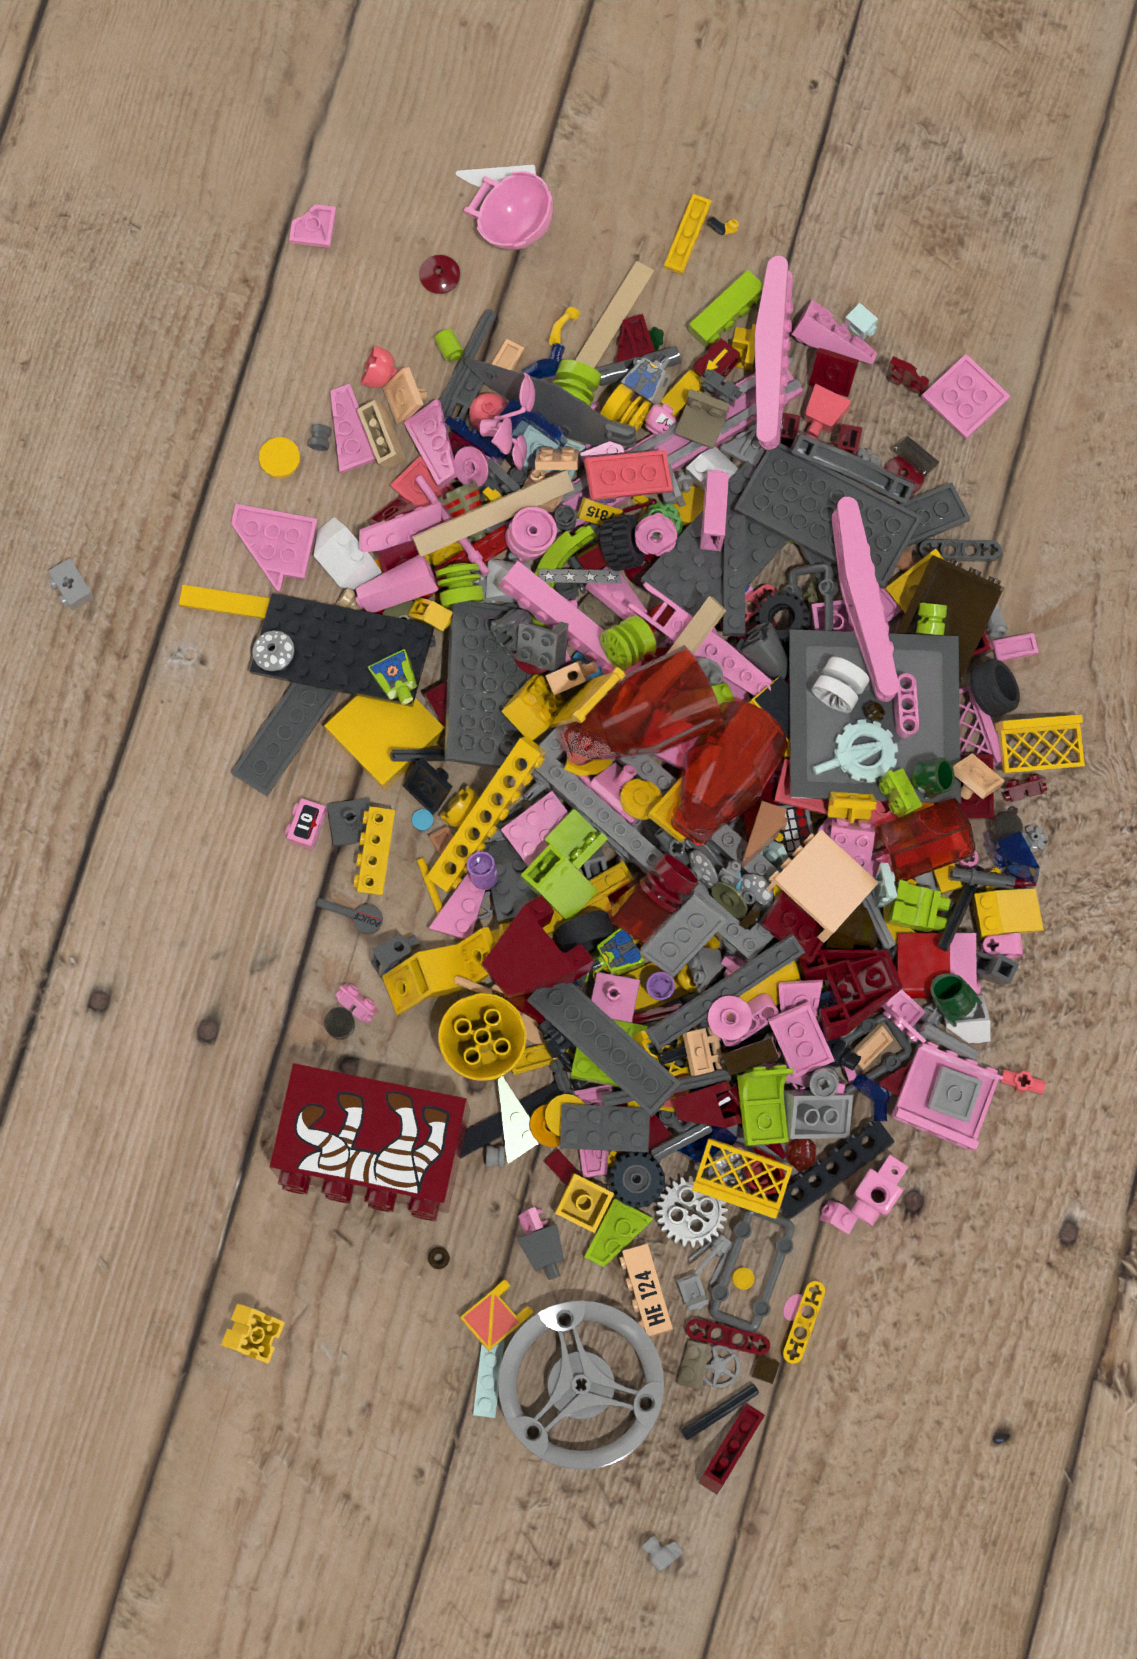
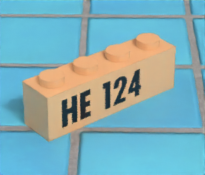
M648 1244L622 1251L623 1257H619L622 1269H627L629 1278L626 1279L629 1292L633 1291L635 1299L632 1300L635 1313L639 1312L642 1319L638 1321V1324L649 1337L673 1331Z

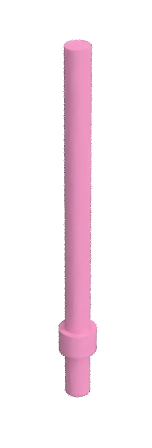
M422 475L418 476L415 480L430 502L437 501L438 497ZM441 505L442 519L445 522L451 520L452 517ZM467 538L459 540V543L469 555V561L472 564H479L480 573L483 577L487 576L490 571L482 561L483 557L479 551H475Z

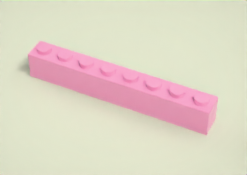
M517 561L498 584L502 592L515 599L521 608L531 612L539 622L546 624L551 629L555 628L560 622L568 623V645L582 653L587 661L594 660L596 666L601 669L603 674L611 673L615 667L606 658L600 641L601 633L604 630L522 563ZM638 661L636 665L623 671L626 676L617 682L621 688L626 683L632 691L638 685L643 661Z

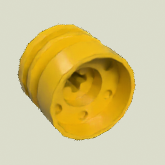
M621 383L609 397L600 414L608 420L634 426L637 432L644 424V418L650 410L652 403L646 400L641 405L643 401L642 396L637 397L632 402L631 399L634 391Z

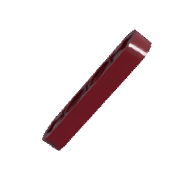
M699 1319L690 1320L686 1325V1334L693 1340L757 1356L765 1355L770 1349V1341L763 1335ZM697 1323L700 1329L705 1330V1325L710 1326L707 1332V1339L702 1338L704 1333L698 1332L696 1336L692 1335L693 1332L689 1330V1327H693ZM717 1328L723 1331L724 1336L722 1340L715 1341L711 1338V1331ZM736 1334L743 1335L745 1338L744 1345L740 1347L735 1346L732 1342L733 1336ZM748 1336L753 1337L751 1342L758 1343L760 1339L764 1340L763 1344L767 1345L766 1349L763 1348L759 1352L757 1347L750 1345V1350L746 1349L749 1342Z

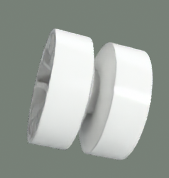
M831 657L823 669L824 675L819 676L812 688V692L827 706L843 713H850L858 701L857 694L863 693L869 682V677L855 664L839 657Z

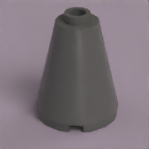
M767 622L757 625L747 632L749 637L745 641L742 638L737 644V650L773 680L781 676L786 681L789 678V660L772 623L768 625Z

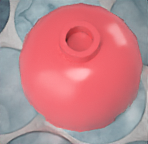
M374 345L365 365L366 375L362 374L361 385L370 388H381L396 375L397 368H394L395 360L388 350Z
M495 393L481 394L473 400L469 409L471 426L480 433L482 419L494 420L495 416L510 413V409L502 396Z

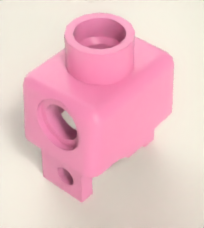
M889 1155L878 1173L870 1168L854 1193V1198L857 1202L850 1212L871 1226L874 1225L879 1215L882 1217L887 1216L905 1187H898L897 1184L908 1169V1166ZM891 1170H896L898 1174L894 1175ZM875 1190L881 1191L885 1196V1201L882 1203L874 1202L871 1198V1192Z

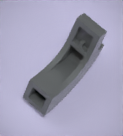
M976 950V974L978 978L996 984L1006 985L1011 983L1019 966L1018 963L1001 954L994 956Z

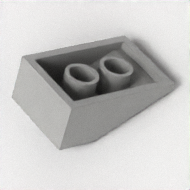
M784 1090L789 1139L849 1138L853 1103L852 1094L835 1093L831 1098L821 1099L816 1097L811 1090Z

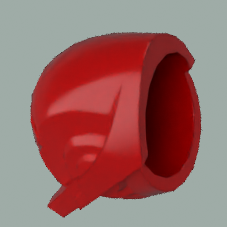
M754 1147L755 1154L777 1161L772 1155L764 1152L759 1147ZM760 1161L750 1164L755 1175L766 1170ZM747 1166L743 1169L745 1179L741 1181L752 1177ZM776 1168L771 1171L776 1182L785 1178L784 1169ZM768 1173L757 1178L762 1188L773 1184ZM754 1180L745 1183L748 1188L756 1192L759 1191ZM783 1183L778 1185L780 1190L782 1188ZM773 1187L765 1191V1194L776 1193L777 1190Z

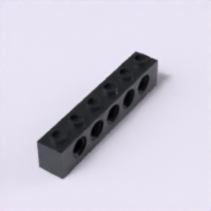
M871 1121L862 1128L864 1132L859 1136L853 1134L846 1139L844 1147L841 1149L835 1147L827 1154L829 1158L821 1162L819 1159L809 1167L811 1171L804 1175L801 1172L792 1179L793 1184L786 1188L780 1211L785 1218L793 1219L894 1145V1139L882 1123L878 1121L874 1124ZM863 1139H871L873 1147L871 1149L864 1148L862 1146ZM847 1151L854 1152L856 1160L853 1162L847 1161L844 1158V1153ZM835 1164L838 1167V1173L835 1175L829 1174L826 1169L827 1165ZM811 1177H818L821 1185L814 1188L809 1184V1179ZM793 1190H800L803 1193V1199L799 1201L794 1200L791 1192ZM778 1192L774 1193L776 1196L773 1198V1201L777 1202L779 1197Z

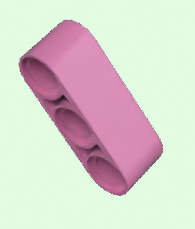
M904 673L898 677L899 689L893 698L896 733L899 737L908 739L919 728L916 680L913 675ZM900 681L906 682L909 689L902 688ZM901 703H908L910 710H905ZM903 723L910 724L912 731L905 730Z
M760 994L747 1003L752 1012L750 1029L738 1039H722L726 1046L738 1045L769 1024V1018L778 1015V1010L769 994ZM734 1014L727 1016L728 1021H734Z

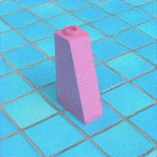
M721 470L707 472L700 549L721 551L725 537L729 473H724Z
M417 555L357 587L358 597L355 599L361 609L365 608L367 612L374 613L436 592L439 589L432 568L426 558Z

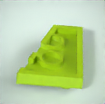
M614 1199L584 1258L604 1268L654 1219Z

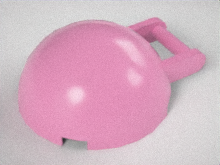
M527 171L512 172V176L502 179L501 182L485 176L482 180V186L470 205L464 208L463 212L477 220L478 231L485 240L495 247L519 250L535 244L547 232L553 217V198L546 183L536 174ZM490 188H492V190L489 192V194L485 197V199H484V201H483V203H482V205H481V207H480V211H479V212L476 211V209L478 208L479 204H480L481 201L483 200V198H484V196L486 195V193L488 192V190H489Z

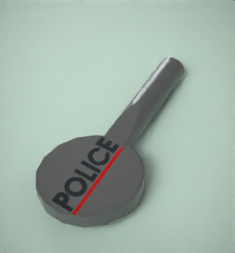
M321 898L317 901L318 907L352 918L354 926L362 934H373L383 924L382 913L374 905H362L355 911Z

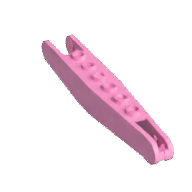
M775 256L768 262L755 328L756 434L762 448L767 450L776 448L780 443L783 405L787 403L785 387L788 386L786 370L789 368L788 350L791 347L789 332L792 331L790 317L793 314V276L788 270L786 258L782 256Z
M843 497L839 500L837 509L832 514L840 589L872 681L874 693L879 700L888 702L895 697L899 689L892 655L894 647L892 641H889V625L885 621L884 604L880 599V588L876 581L875 567L871 560L870 546L867 543L858 503L851 497Z
M645 581L643 584L644 588L664 601L660 609L652 618L636 604L630 602L628 606L676 642L694 616ZM670 605L676 611L666 625L663 626L657 620L667 606ZM714 631L709 633L694 654L697 658H706L718 663L722 668L724 677L754 696L758 695L767 686L771 691L770 684L773 680Z

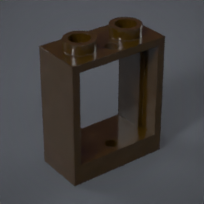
M769 1030L747 1038L736 1046H727L722 1054L721 1064L725 1071L728 1070L731 1076L779 1059L782 1050L773 1030Z

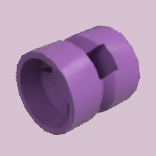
M481 851L470 856L467 862V869L473 885L483 890L493 887L498 881V871L492 855Z
M665 972L652 974L646 982L648 995L656 1000L669 998L675 989L673 978Z

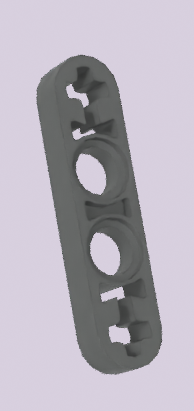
M925 540L919 548V555L923 559L928 555L927 551H923L926 549V546H930L931 550H937L938 546H941L940 555L946 561L954 559L967 562H993L999 559L1002 552L1001 545L998 542L989 540ZM952 546L956 552L954 555L949 556L945 554L944 548ZM973 546L977 553L974 556H969L965 553V548ZM980 546H983L982 551H988L990 547L997 551L993 556L990 555V552H983L982 556H979Z

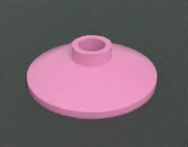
M468 446L460 449L454 459L458 480L463 485L469 483L470 487L473 486L471 482L476 480L478 487L482 486L488 477L486 458L477 448Z
M724 996L716 1000L710 1007L708 1023L711 1030L718 1037L726 1040H735L745 1035L750 1029L752 1012L748 1004L741 998ZM727 1014H734V1021H728Z

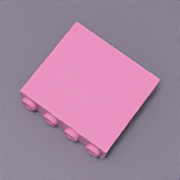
M931 1042L922 1043L917 1046L891 1118L966 1150H976L979 1141H976L997 1083L1003 1079V1076L998 1075V1071L993 1068L985 1067L984 1069L977 1066L978 1063L974 1060H962L958 1058V1054L949 1050L943 1052L938 1049L936 1044ZM940 1066L983 1081L969 1122H964L927 1108Z

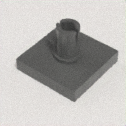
M370 798L327 804L333 846L340 847L359 844L361 832L365 833L366 824L362 823L364 811H368L371 806Z

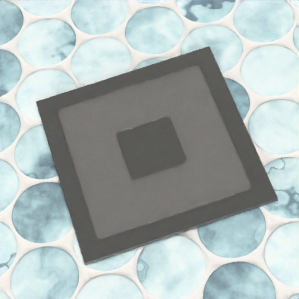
M790 629V798L829 799L830 792L873 794L876 801H889L887 796L883 795L880 791L879 780L881 777L875 778L876 782L866 783L865 779H860V781L853 780L851 774L847 771L844 773L838 767L817 775L812 770V767L834 759V750L838 747V744L835 743L838 734L842 735L845 732L843 728L849 723L851 725L857 724V720L866 719V723L873 722L866 716L865 706L875 701L885 710L883 720L878 723L882 724L881 728L885 731L888 729L892 733L893 737L891 739L893 744L897 743L898 753H895L894 757L897 759L894 768L890 767L889 770L895 772L901 768L904 769L921 803L960 804L961 780L956 776L950 791L929 800L924 799L925 793L920 792L912 781V771L921 760L943 757L952 766L960 762L958 636L888 634L889 641H892L894 647L892 655L897 678L901 674L909 673L916 680L919 728L913 736L903 739L897 735L895 730L893 699L883 702L874 693L872 681L855 632ZM831 657H839L855 664L869 677V682L863 693L857 694L858 701L850 713H843L821 702L812 692V688L819 676L824 675L823 669ZM900 681L902 688L909 689L906 682ZM901 703L905 710H910L908 703ZM903 723L905 730L912 731L910 724ZM862 736L855 739L852 746L877 741L871 737ZM881 750L860 764L865 766L876 764L881 757Z

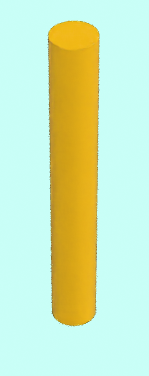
M420 858L417 860V864L438 915L443 909V904L434 882L426 877L430 871L425 858Z

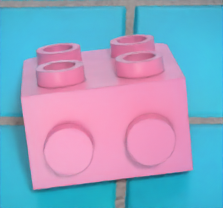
M848 818L832 819L830 838L868 872L870 870L874 844L875 824L868 820L854 821L853 824H850Z
M901 989L881 1006L885 1010L883 1014L914 1042L920 1040L922 1043H925L927 1040L913 1028L925 1011Z

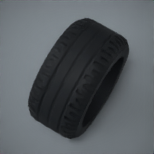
M990 659L972 669L970 674L971 691L983 712L996 718L1018 707L1020 701L1019 687L1013 673L1005 663L998 659Z
M596 910L577 916L560 925L556 930V937L563 952H568L579 944L586 951L597 948L602 941L612 935L615 929L609 914L603 910Z

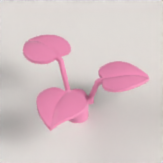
M524 373L525 377L520 389L522 408L502 416H495L494 420L482 419L480 423L481 436L494 437L491 442L503 454H508L512 443L514 444L512 455L519 471H522L526 460L527 442L523 435H519L517 440L512 438V423L509 417L524 413L525 411L531 412L534 406L535 388L532 379L527 373Z

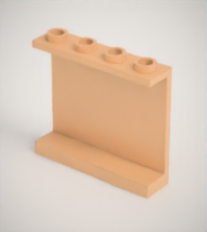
M820 830L816 835L813 833L809 835L803 842L806 845L804 848L800 845L792 854L795 857L793 860L788 858L780 868L783 871L781 873L777 870L769 878L771 884L766 890L769 892L777 884L824 928L818 936L824 943L879 882L825 832Z

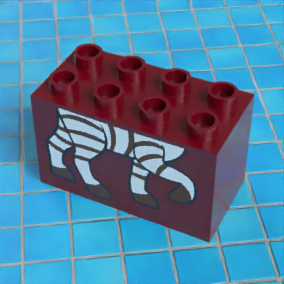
M293 1063L269 1168L279 1178L277 1184L282 1186V1190L307 1195L309 1185L322 1187L321 1193L325 1194V1199L350 1204L352 1194L365 1196L364 1202L368 1203V1207L371 1209L394 1212L396 1202L409 1205L408 1211L411 1212L412 1217L437 1221L438 1211L449 1213L465 1132L470 1116V1107L467 1098Z

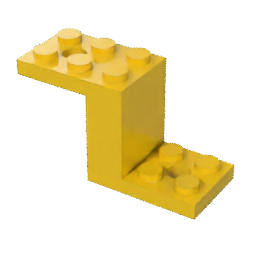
M489 927L481 928L456 945L417 952L382 975L396 1015L408 1012L426 999L467 991V988L454 984L456 976L477 984L489 977L490 975L482 967V962L495 946Z

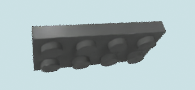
M508 840L485 844L484 852L492 855L498 871V881L491 887L498 924L512 922L525 904L537 898V894L521 880V874L528 867Z
M562 1104L560 1149L648 1153L650 1115L643 1108Z

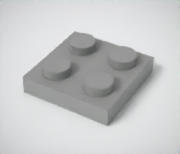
M940 1066L927 1108L964 1122H969L983 1081Z

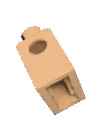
M580 660L546 675L553 694L556 695L590 680L589 675L598 672V668L594 660L584 664ZM573 671L578 673L577 678L573 676Z

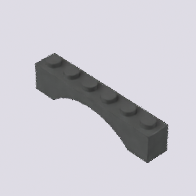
M798 430L790 447L793 454L845 474L904 504L907 503L915 487L912 480L801 430Z

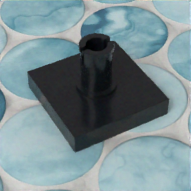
M423 757L416 762L403 784V787L432 815L438 812L453 786L447 781L449 775L444 769L436 771Z

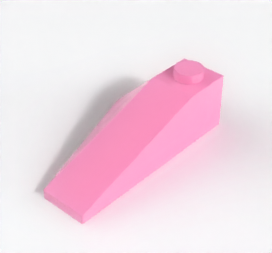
M811 300L792 332L795 339L818 349L820 347L873 364L877 352L859 336L853 337L848 330L849 327L844 323L839 325L833 319L834 314L828 309Z

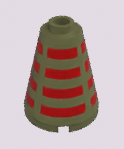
M476 480L471 482L473 485L471 487L467 483L445 494V500H443L442 496L437 498L452 519L482 506ZM485 529L468 536V539L473 538L474 541L485 537Z

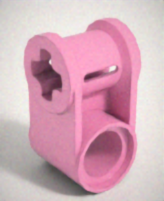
M1009 933L988 936L981 944L980 952L994 956L1001 954L1009 959L1022 957L1021 934ZM988 944H991L992 947H995L994 951H991V948L987 947Z

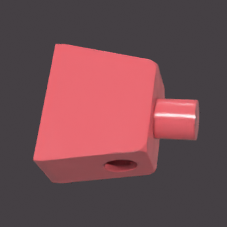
M815 384L804 421L810 424L807 434L818 438L821 430L831 433L849 411L851 401Z

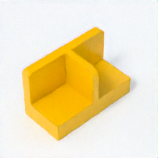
M752 324V329L735 328L732 347L741 356V362L735 368L753 370L756 324Z
M830 792L827 815L831 818H848L850 824L854 823V819L869 820L871 818V811L876 810L877 801L873 794Z

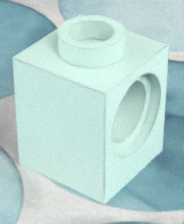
M860 303L845 318V325L862 340L867 336L871 337L878 329L876 327L878 318Z

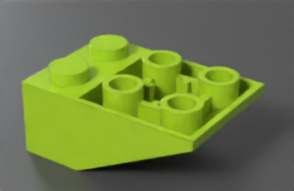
M551 844L521 874V880L538 896L542 895L547 903L566 921L573 919L598 892L578 869Z

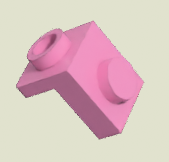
M829 1200L823 1207L819 1220L829 1223L841 1232L849 1235L858 1217L852 1214L851 1210L844 1205Z

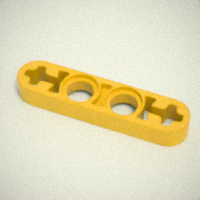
M818 1281L810 1282L805 1288L783 1350V1358L789 1364H797L803 1358L825 1295V1287ZM815 1285L819 1287L818 1290L821 1292V1295H816L814 1302H818V1306L812 1302H805V1298L810 1300L812 1295L809 1288H814ZM810 1306L813 1308L814 1315L812 1318L807 1319L802 1316L801 1311L803 1307ZM797 1327L805 1328L807 1336L804 1339L800 1340L795 1337L794 1330ZM791 1339L796 1343L804 1344L803 1348L798 1346L796 1353L799 1354V1358L795 1357L793 1360H790V1355L787 1354V1351H791L794 1344H790Z

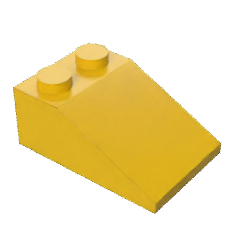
M1036 888L990 891L974 894L972 898L979 941L994 935L1009 933L1027 934L1044 931Z

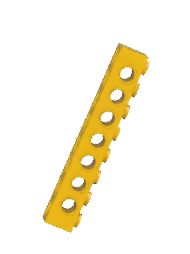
M527 736L518 740L426 876L428 879L446 892L458 888L463 881L461 879L464 872L468 873V859L472 854L484 851L486 848L485 841L488 837L492 838L497 832L498 828L496 825L500 820L503 821L510 812L508 810L511 803L515 804L520 798L521 793L519 791L523 786H527L533 778L532 772L535 768L539 769L545 761L543 756L547 751ZM521 758L527 762L526 769H523L519 764ZM509 775L515 779L514 787L508 783ZM497 793L503 796L502 804L496 800ZM486 810L491 813V821L486 820L484 817ZM473 828L479 830V838L473 835ZM462 845H465L467 847V855H464L461 852ZM450 862L456 865V872L450 870Z

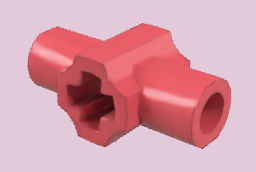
M1003 1070V1079L1000 1080V1083L1015 1087L1018 1093L1023 1094L1025 1091L1043 1095L1046 1086L1045 1081L1032 1078L1030 1072L1022 1071V1073L1018 1074ZM1021 1078H1025V1082L1028 1083L1024 1087H1022L1021 1082L1018 1081L1021 1080Z

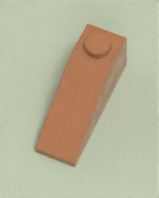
M762 801L741 866H747L778 837L780 829L785 830L788 818L785 817L787 809Z

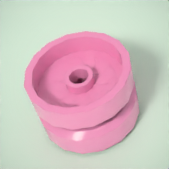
M526 507L520 510L508 525L505 534L506 544L517 557L525 560H535L543 556L554 542L557 534L556 523L546 510L538 507Z

